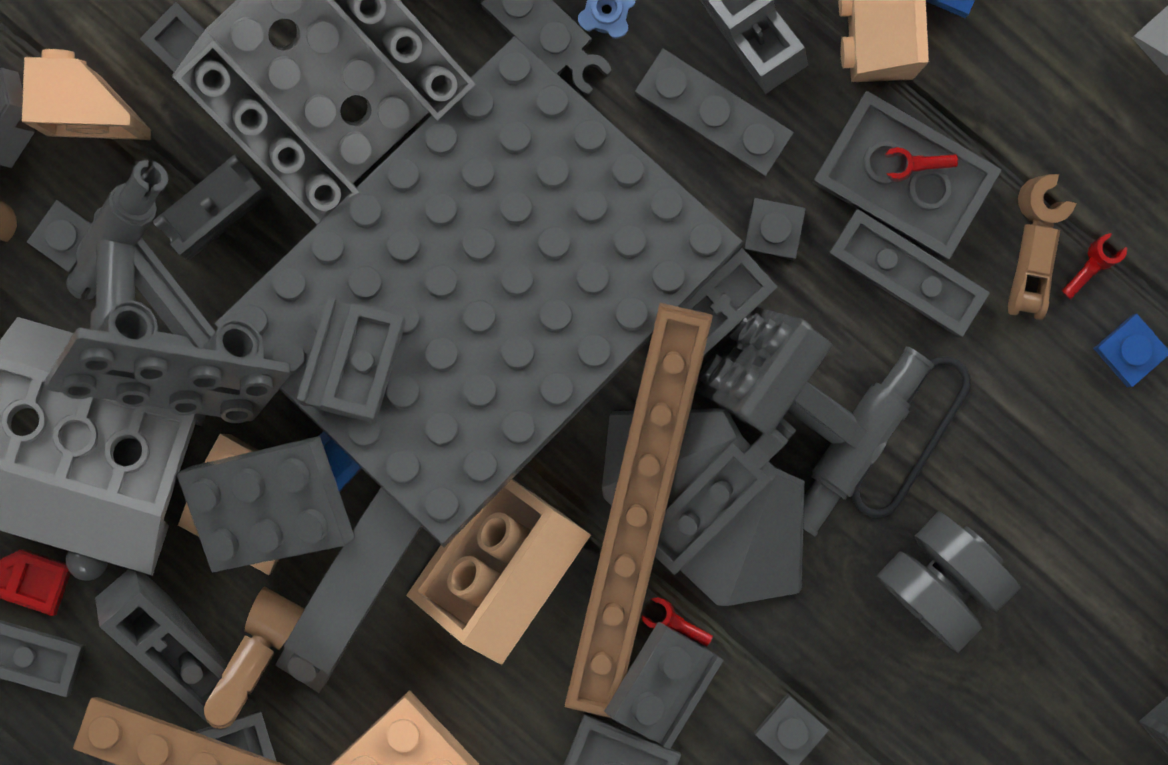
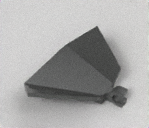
M727 408L690 409L655 557L674 575L680 570L716 605L730 606L799 593L802 589L804 481L775 468L768 462L785 446L788 439L796 431L784 418L781 419L770 436L762 433L750 445L742 437ZM634 410L613 411L609 417L602 492L603 498L611 506Z

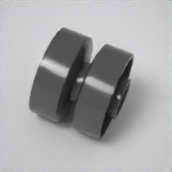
M938 511L914 536L918 546L931 562L925 567L911 555L899 551L876 577L924 626L958 654L982 629L977 617L965 603L971 598L986 610L997 614L1021 587L1002 566L1004 563L1003 559L988 543L969 527H960L951 518Z

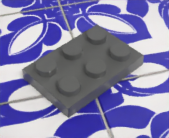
M866 91L812 183L947 261L954 253L1002 169ZM901 147L908 150L912 156L956 154L958 166L956 168L915 171L906 180L898 182L889 179L886 173H902L908 167V161L902 156L885 157V153L892 148Z
M320 436L189 466L177 473L212 572L345 546L355 538Z

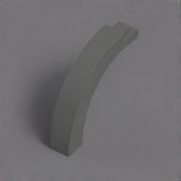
M382 487L354 528L355 538L342 547L284 644L285 648L276 663L277 667L320 693L329 680L366 615L422 528Z

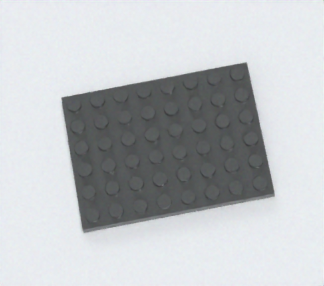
M515 36L471 77L476 84L439 120L430 116L356 187L359 193L349 197L353 193L351 192L215 323L218 329L223 322L229 319H240L254 326L262 338L263 359L290 364V376L279 389L443 547L651 339L659 303L682 308L741 249L743 242ZM328 297L350 305L355 303L403 315L406 323L376 424L323 411L322 408L310 405H299L297 401L299 389Z

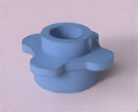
M587 0L585 10L578 15L579 25L585 31L595 29L601 33H609L612 38H620L628 31L626 18L628 10L634 6L635 0ZM604 5L611 6L612 11L609 14L602 12Z

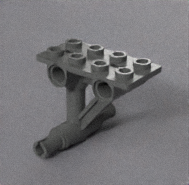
M148 160L138 162L133 168L127 183L116 186L109 194L103 206L94 213V221L77 247V265L67 277V289L73 296L80 299L82 293L88 287L85 293V300L96 296V307L90 314V329L79 328L75 331L48 373L45 389L61 392L73 399L93 397L117 401L120 405L126 407L146 405L169 409L178 415L198 413L217 416L230 423L253 421L290 376V364L263 359L261 335L254 326L246 321L229 319L214 331L142 239L143 234L155 217V200L166 187L168 175L165 169L154 161L147 174H144L148 167ZM135 286L173 334L158 332L156 317L152 311L144 304L135 301Z
M756 307L727 334L731 341L720 356L716 353L713 354L704 364L698 375V380L702 383L696 392L720 408H727L730 415L744 424L750 423L768 436L772 434L786 412H788L831 442L813 468L811 477L815 481L804 495L803 529L816 537L817 531L840 498L846 500L847 497L851 498L861 478L880 456L888 439L900 422L905 420L910 412L908 409L911 406L907 401L928 371L933 368L934 364L916 350L906 346L903 354L882 384L876 382L874 386L871 385L854 411L850 412L808 382L833 345L801 318Z

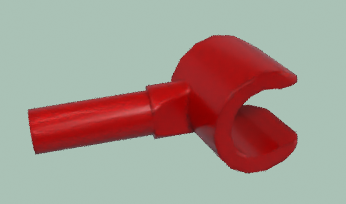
M901 147L892 148L885 153V157L902 156L908 161V167L902 173H886L889 179L898 182L906 180L915 171L956 168L958 166L956 154L912 156L908 150Z
M1111 233L1105 234L1091 243L1088 248L1089 260L1062 289V292L1069 299H1072L1091 277L1096 275L1101 269L1110 268L1125 258L1127 247L1120 249L1113 258H1109L1103 253V243L1111 237Z
M659 597L651 598V600L662 604L666 608L667 615L665 620L661 622L662 624L706 647L709 645L713 635L675 614L674 607L668 600ZM642 615L643 622L648 627L655 628L657 623Z

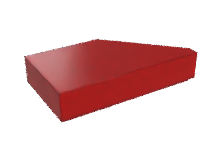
M26 549L19 550L0 560V599L51 616L57 615L71 573L65 562Z

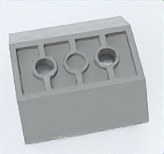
M236 0L204 30L172 75L317 225L351 192L353 193L349 197L359 193L353 183L428 112L436 120H439L476 85L400 0ZM279 19H290L295 22L297 28L294 41L283 47L271 44L268 37L270 26ZM353 95L363 96L366 98L368 105L364 117L354 122L342 119L340 109L344 100Z
M17 317L0 340V531L153 576L169 525L164 521V517L178 478L177 473L180 472L195 424L202 426L206 415L198 413L178 415L169 409L146 405L126 407L120 405L117 401L93 397L73 399L61 392L46 390V377L74 333ZM25 408L36 410L39 415V425L36 430L26 436L15 435L11 428L13 416ZM127 438L138 440L142 446L140 459L130 466L116 464L113 458L115 446Z

